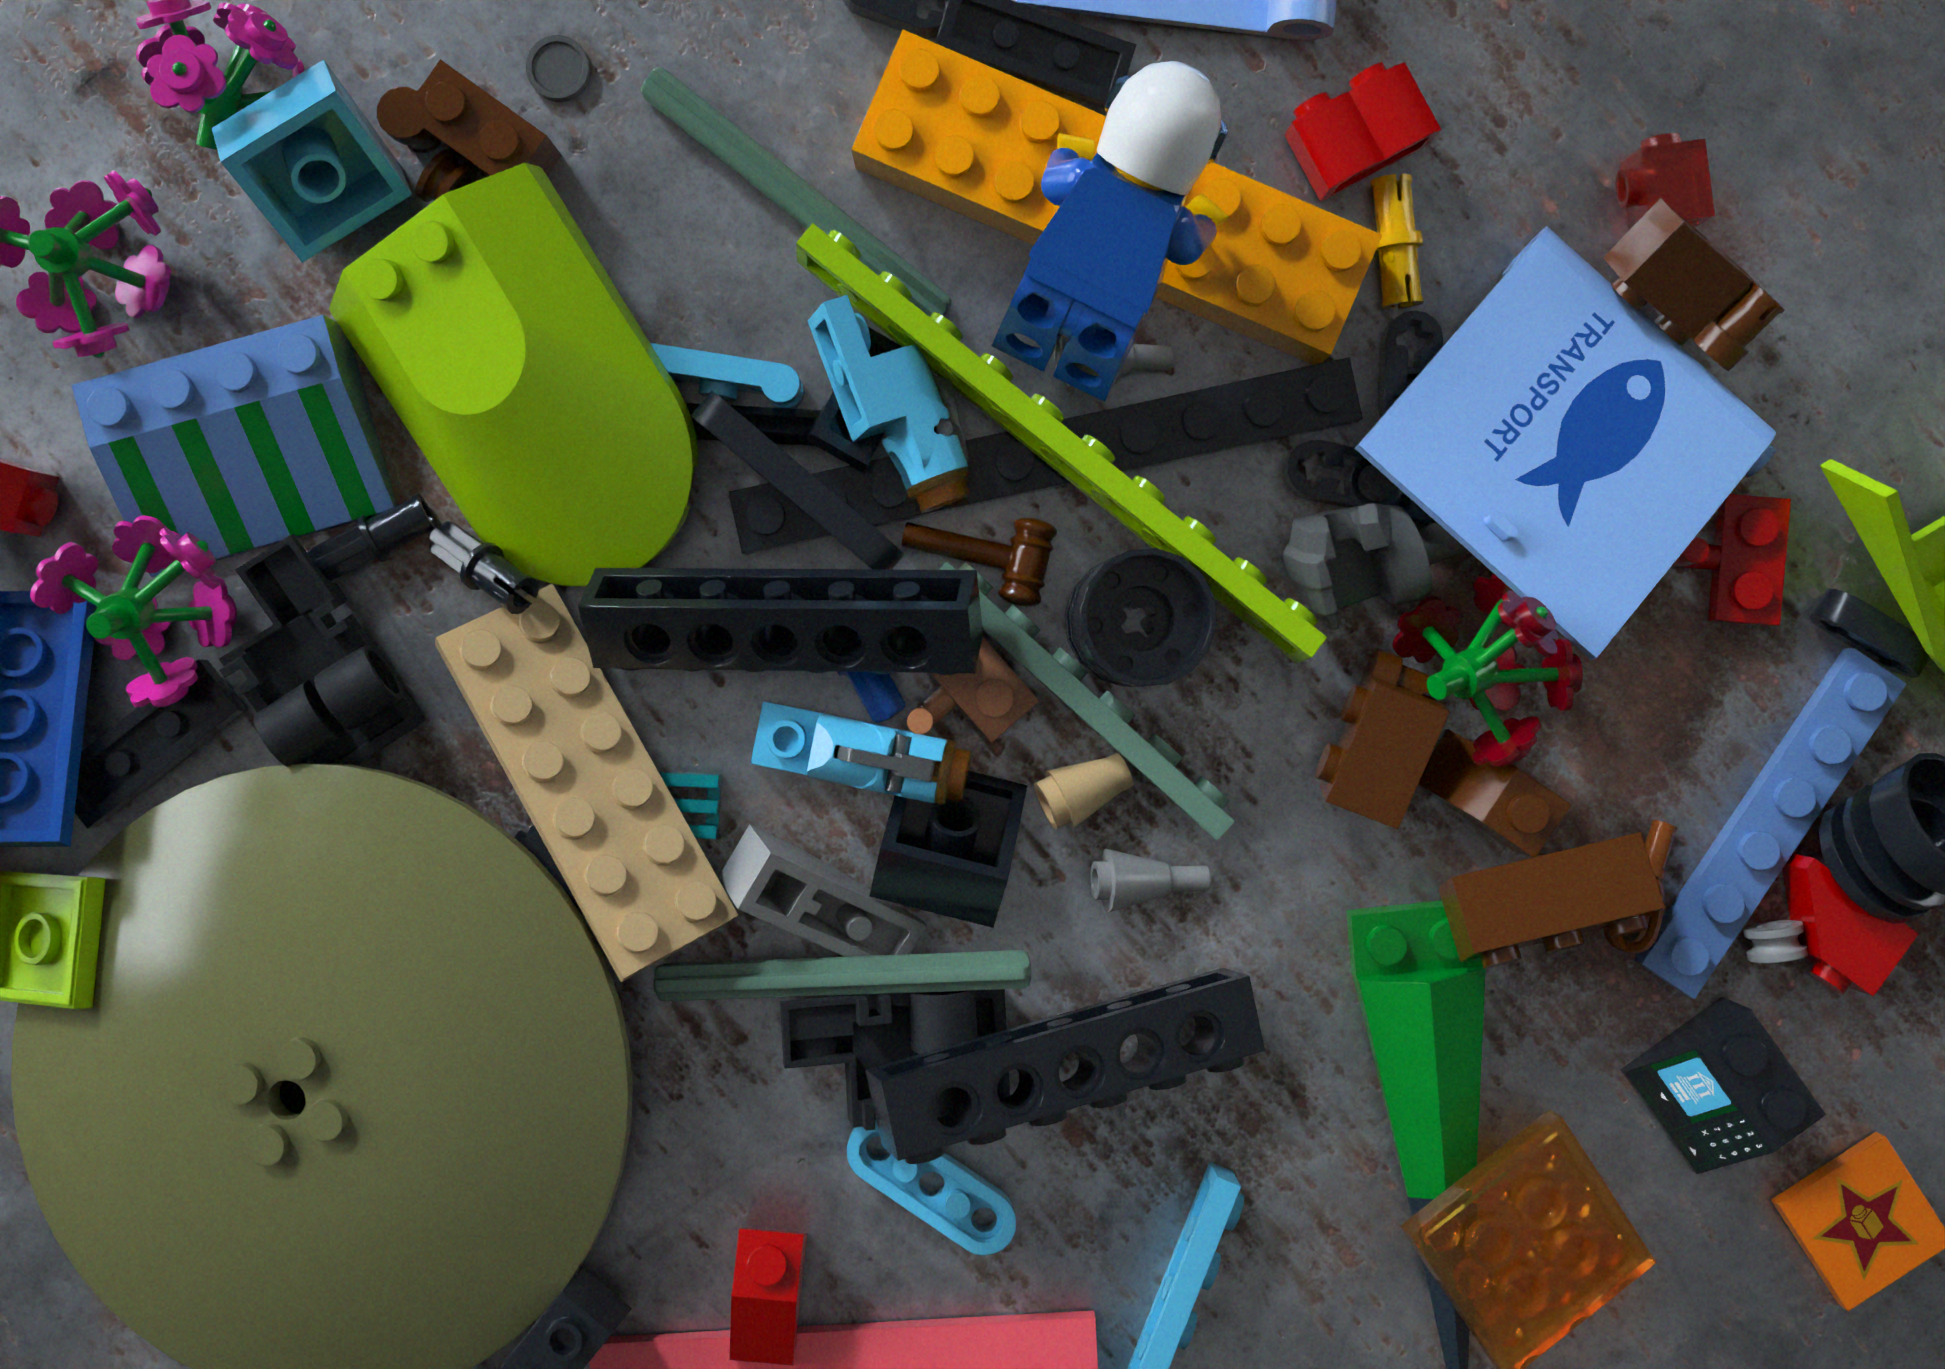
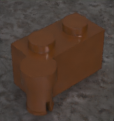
M441 59L418 91L410 87H395L388 90L380 98L377 105L376 117L380 127L393 140L408 147L412 146L413 150L417 153L426 154L434 151L441 145L443 148L452 151L465 164L468 163L485 178L522 163L539 166L548 176L562 157V154L546 134Z
M1662 198L1603 257L1619 276L1611 286L1620 296L1638 311L1649 303L1661 313L1654 321L1669 337L1681 346L1691 338L1707 355L1728 372L1749 353L1745 347L1779 313L1782 314L1785 311L1770 294L1762 290L1760 285L1742 267Z
M1376 648L1364 669L1359 686L1354 684L1344 701L1340 720L1347 723L1338 744L1328 743L1316 769L1315 778L1322 780L1319 787L1326 802L1399 829L1450 711L1444 704L1437 702L1435 698L1423 694H1430L1427 689V679L1431 675L1403 665V659L1400 656Z

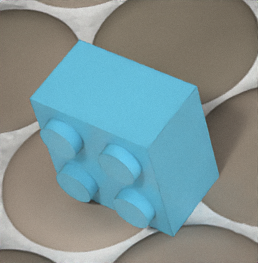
M324 59L212 128L220 162L302 263L412 195L398 160Z

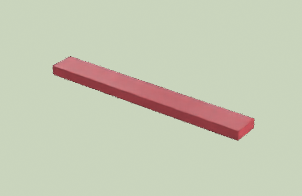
M1094 1310L798 1326L793 1366L729 1360L730 1330L610 1336L589 1361V1369H1098L1096 1317Z

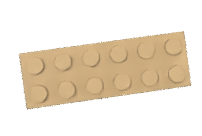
M551 584L540 589L537 598L531 595L524 597L532 603L524 612L511 614L503 606L436 637L435 646L620 982H623L734 921L739 915L600 668H593L588 646L556 588Z

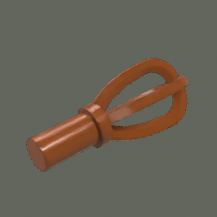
M1652 820L1645 841V847L1664 902L1665 894L1662 880L1664 881L1667 872L1664 869L1678 828L1666 822ZM1664 909L1645 918L1648 928L1639 931L1634 941H1626L1623 936L1609 938L1606 928H1604L1607 941L1613 947L1632 954L1648 950L1657 939Z

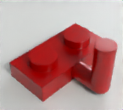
M1729 494L1718 508L1715 545L1708 544L1702 538L1694 537L1672 566L1712 570L1708 621L1780 626L1791 499Z

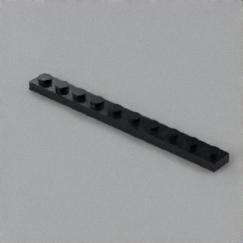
M1350 357L1070 417L1064 419L1061 423L1081 439L1084 435H1089L1100 441L1114 455L1115 460L1112 464L1123 473L1353 424L1361 421L1363 417ZM1007 431L965 440L969 457L967 468L961 469L960 473L914 490H906L902 477L890 457L870 461L863 471H859L849 465L812 473L815 478L873 527L1072 484ZM770 483L729 491L743 555L832 536Z

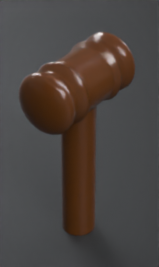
M1020 518L1014 522L1016 534L1010 538L1011 545L907 522L901 546L1005 570L1001 575L1004 584L998 590L999 596L1011 604L1032 607L1041 603L1039 591L1045 586L1044 579L1050 552L1054 550L1051 541L1056 537L1057 530L1050 523L1040 519Z

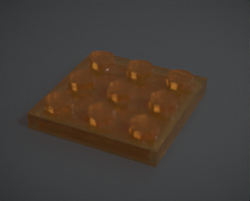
M1551 1109L1400 1225V1228L1496 1369L1526 1368L1657 1263L1563 1117Z

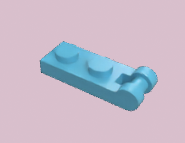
M650 343L674 382L699 385L698 394L707 397L713 391L723 400L735 401L737 392L742 391L765 395L775 408L793 409L802 403L805 396L802 381L791 366Z

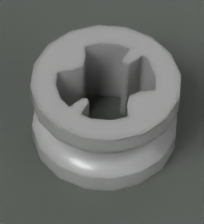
M1767 921L1743 927L1744 937L1750 939L1753 943L1752 949L1747 951L1748 961L1777 963L1808 956L1807 945L1801 944L1798 940L1799 934L1804 932L1803 922Z

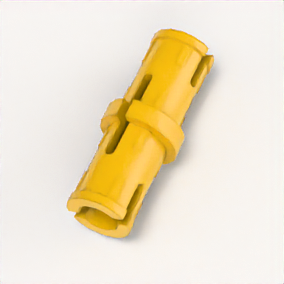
M1406 173L1399 175V180H1397L1396 174H1390L1374 178L1370 181L1371 189H1373L1376 231L1382 234L1375 253L1379 254L1383 296L1381 303L1383 309H1394L1395 304H1398V309L1424 303L1421 293L1417 250L1419 246H1423L1422 231L1415 229L1411 185L1413 179L1411 174Z

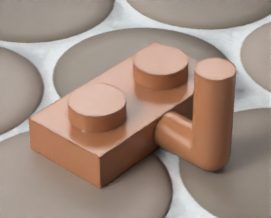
M982 637L975 674L956 673L952 675H939L931 673L941 686L910 712L907 718V725L913 733L925 734L959 705L992 743L1036 705L1039 700L987 640Z

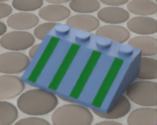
M325 315L71 385L89 449L123 520L133 523L139 516H151L157 518L164 526L181 536L189 532L200 541H205L208 544V549L212 552L216 561L275 545L291 534H295L297 538L357 522L358 517L363 514L371 518L397 506L352 344L339 324ZM161 568L160 571H158L157 573H149V574H150L151 577H156V576H157L158 574H160L164 569Z

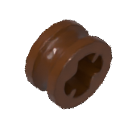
M449 149L442 150L433 157L422 171L415 188L416 196L424 202L435 201L447 192L476 182L477 170L468 163L459 166L457 155Z

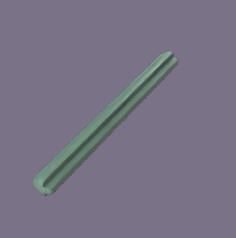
M656 67L644 80L640 91L646 101L808 229L814 223L827 235L831 230L838 231L859 249L862 255L859 260L879 276L882 271H886L899 279L912 294V298L909 301L928 316L933 312L943 316L947 314L952 304L948 294L663 67Z
M1025 950L660 964L655 968L653 988L658 1000L662 1002L1025 989L1030 986L1032 967L1030 956Z

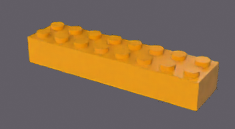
M902 29L851 150L855 169L1034 245L1060 207L1048 201L1041 190V180L1051 153L1057 149L1058 134L1063 133L1094 140L1095 156L1106 116ZM1209 161L1187 194L1184 207L1196 196L1204 194L1224 211L1229 218L1216 228L1215 239L1194 263L1178 265L1168 260L1162 283L1155 297L1312 365L1322 363L1333 352L1382 234Z

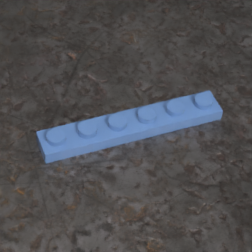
M1843 648L1663 916L1656 941L1648 950L1638 953L1634 959L1635 962L1684 995L1693 999L1697 997L1906 686V682L1857 649Z

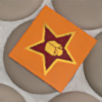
M1878 1132L1872 1133L1771 1199L1837 1303L1847 1311H1850L1945 1249V1227L1886 1136Z

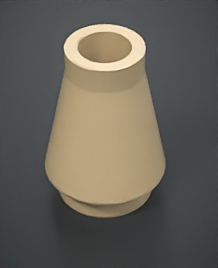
M1119 753L1102 759L1046 770V778L1034 783L1035 793L1041 809L1054 829H1058L1066 824L1073 829L1118 794L1133 787V779L1129 768Z

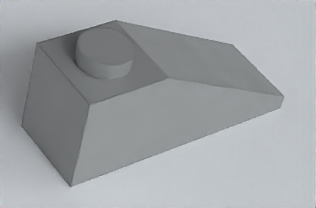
M750 824L718 877L737 909L845 957L910 954L927 926L923 920L898 905L869 897V888L810 853Z

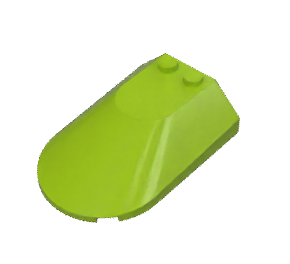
M522 163L441 195L342 270L329 307L331 314L472 529L484 543L496 544L503 550L504 559L526 575L563 586H587L595 568H643L668 547L679 532L691 506L687 504L692 488L694 467H698L697 438L691 415L671 376L541 167Z

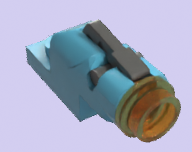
M848 295L823 302L807 322L852 442L885 432L887 438L882 439V444L902 477L909 499H917L921 512H928L969 496L970 492L965 481L971 477L967 468L969 457L952 382L947 378L931 373L927 359L916 345L902 347L870 357L868 350L871 346L868 326L860 313H854Z
M763 701L750 764L804 774L808 778L945 805L946 799L962 802L972 751L957 748V741L915 734L910 731L891 728L887 725Z

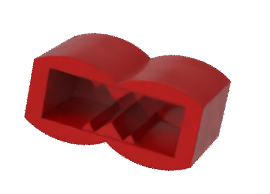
M1383 62L1374 64L1349 81L1352 89L1349 92L1330 99L1327 92H1322L1306 100L1293 111L1296 119L1291 122L1284 136L1320 202L1419 151L1430 144L1442 130L1405 62L1386 69Z

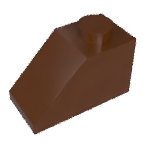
M1446 729L1432 751L1418 786L1512 851L1532 858L1536 857L1572 804L1512 764L1492 766L1487 762L1477 765L1472 758L1473 753L1476 751L1473 747V742L1450 729Z

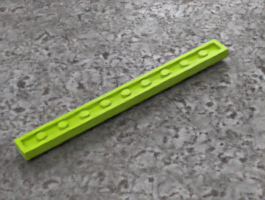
M812 223L796 242L797 262L840 297L848 295L853 308L902 347L916 345L927 359L930 370L940 377L949 379L955 390L1150 547L1182 556L1203 574L1217 601L1294 663L1297 664L1312 658L1327 639L1323 633L1314 627L1318 620L1311 611L1291 598H1287L1284 602L1264 587L1267 579L1259 569L1239 557L1232 561L1213 546L1216 542V537L1207 527L1188 516L1182 521L1163 505L1166 498L1156 486L1143 477L1135 476L1131 480L1112 464L1115 457L1105 445L1089 435H1084L1082 439L1061 423L1064 420V415L1053 403L1039 394H1034L1030 398L1013 385L1011 381L1014 376L1002 362L988 353H983L981 357L977 356L960 342L963 335L950 320L937 312H933L928 316L909 301L912 298V294L899 279L886 271H882L878 276L859 260L862 256L861 252L844 235L835 230H831L827 235Z

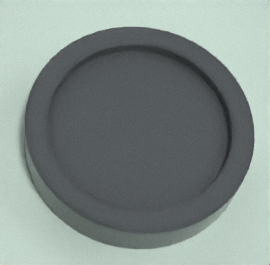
M552 35L539 40L531 48L526 59V74L530 84L539 95L550 101L565 102L578 97L586 89L591 77V64L586 52L575 40L562 35Z

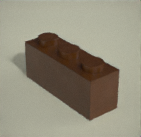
M1641 832L1454 876L1438 888L1460 963L1480 958L1484 969L1522 959L1519 948L1543 943L1546 953H1554L1585 944L1582 933L1606 928L1608 937L1616 938L1648 928L1645 918L1665 908Z

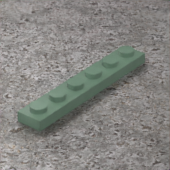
M946 561L939 570L956 569ZM964 562V564L958 570L975 569H973L969 564ZM977 572L983 631L1214 839L1219 840L1235 822L1222 810L1230 800L1202 775L1193 784L1176 769L1175 766L1183 758L1155 733L1145 741L1128 725L1135 717V714L1108 690L1100 698L1093 694L1080 682L1088 672L1063 649L1059 648L1051 656L1033 639L1041 630L1014 605L1004 613L990 601L986 595L993 589V586Z

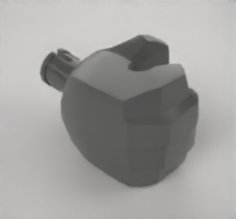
M1373 503L1295 518L1290 542L1285 547L1283 557L1288 577L1293 580L1299 600L1314 614L1319 624L1327 629L1336 630L1340 629L1337 615L1338 609L1381 594L1388 602L1394 605L1411 603L1427 598L1432 591L1430 565L1469 551L1437 522L1417 529L1409 514L1402 507Z

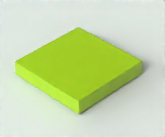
M0 871V1001L70 1009L93 1008L106 878Z

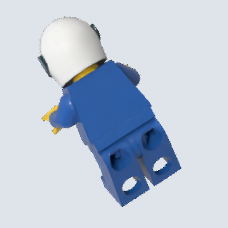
M1178 61L1152 63L1135 75L1124 76L1116 81L1105 104L1107 116L1095 156L1094 140L1063 133L1058 134L1057 149L1051 153L1041 180V190L1048 201L1060 207L1033 245L1029 253L1031 259L1024 272V276L991 345L1044 372L1062 335L1069 338L1053 377L1104 402L1131 350L1135 334L1144 313L1147 314L1160 288L1168 260L1178 265L1194 263L1215 239L1216 228L1229 218L1224 211L1204 194L1196 196L1184 207L1187 194L1205 166L1214 163L1228 134L1226 123L1221 119L1219 95L1209 79L1196 68ZM1014 333L1022 334L1024 336L1029 337L1030 339L1034 340L1040 347H1034L1024 343L1023 341L1018 339L1014 335ZM1073 362L1080 363L1090 367L1096 373H1098L1099 376H1094L1083 372L1082 370L1078 369L1073 364Z

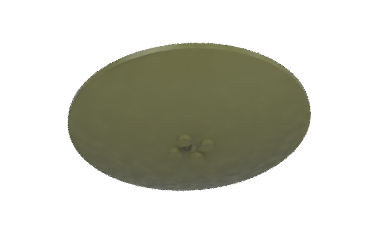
M310 762L293 764L289 767L273 765L225 775L181 792L150 809L120 831L89 861L78 875L106 878L93 1008L70 1009L18 1003L12 1040L11 1088L15 1126L24 1165L37 1202L57 1242L79 1275L101 1301L136 1334L170 1358L191 1369H470L511 1343L546 1311L559 1293L573 1279L593 1248L614 1202L625 1165L631 1130L633 1080L629 1039L620 999L606 960L590 928L563 887L533 853L503 827L467 803L430 785L392 772L348 764ZM284 1080L295 1082L302 1088L306 1098L305 1108L302 1113L291 1112L282 1104L280 1087Z

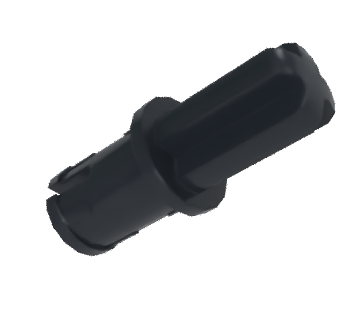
M418 493L412 496L410 500L372 518L364 514L359 516L357 519L358 525L312 547L308 551V555L321 573L328 580L333 581L375 559H378L380 562L389 560V552L430 532L434 527L438 528V525L427 502Z
M445 521L440 528L434 527L428 535L429 539L432 540L429 546L430 552L460 573L461 582L469 589L483 590L502 604L511 614H520L532 604L518 594L515 589L519 590L521 588L532 597L537 598L539 592L538 581L504 559L503 550L496 544L482 543L456 523Z

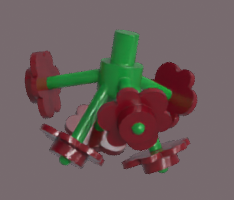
M1493 574L1490 579L1478 577L1473 583V588L1477 592L1474 597V603L1481 611L1489 614L1468 649L1456 653L1453 649L1459 639V632L1455 625L1460 620V612L1453 606L1446 607L1440 598L1434 596L1425 598L1417 605L1416 609L1404 613L1399 618L1397 626L1400 632L1393 639L1392 647L1398 656L1402 658L1413 656L1419 663L1430 661L1434 657L1435 652L1445 660L1442 671L1429 676L1427 679V689L1430 695L1437 700H1442L1453 694L1462 699L1470 698L1473 708L1481 712L1491 729L1478 736L1473 742V747L1476 750L1472 755L1474 762L1477 765L1489 762L1492 766H1507L1518 762L1529 753L1531 747L1537 742L1535 734L1541 729L1542 724L1538 717L1529 716L1519 721L1516 718H1510L1502 722L1495 708L1499 710L1515 708L1521 699L1519 685L1525 682H1543L1544 687L1547 689L1549 706L1557 707L1560 711H1569L1573 706L1574 693H1578L1581 689L1583 669L1579 657L1573 654L1570 641L1567 638L1556 640L1558 638L1555 630L1556 622L1550 610L1536 598H1521L1500 578ZM1500 623L1511 628L1498 640L1491 643L1487 649L1485 648ZM1520 641L1524 646L1528 648L1534 647L1541 655L1545 656L1546 658H1544L1541 668L1527 669L1523 664L1516 663L1517 653L1513 645Z

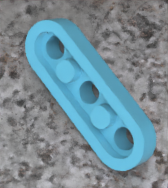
M876 1116L875 1130L866 1131L864 1127L853 1128L847 1144V1159L851 1169L858 1177L973 1254H995L1003 1250L1011 1242L1016 1230L1015 1209L1010 1198L1002 1190L946 1152L935 1160L920 1164H908L905 1162V1159L898 1161L889 1152L885 1155H875L870 1151L868 1142L873 1137L880 1136ZM927 1172H936L942 1176L944 1183L939 1189L930 1191L921 1185L920 1178ZM982 1207L991 1209L996 1214L995 1220L987 1226L978 1225L972 1219V1215L977 1209Z

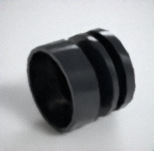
M1158 548L1129 550L1089 569L1072 589L1065 611L1067 641L1078 662L1099 680L1121 687L1167 685L1191 673L1209 652L1217 627L1215 598L1203 574L1182 556ZM1124 607L1128 610L1138 608L1144 610L1146 616L1140 621L1141 628L1144 630L1143 634L1139 631L1124 632L1121 625L1128 618L1123 610Z
M1918 753L1875 781L1873 785H1866L1851 797L1840 801L1824 813L1819 828L1821 851L1833 878L1846 895L1871 916L1891 924L1912 922L1923 916L1928 910L1936 909L1945 903V756L1937 753Z

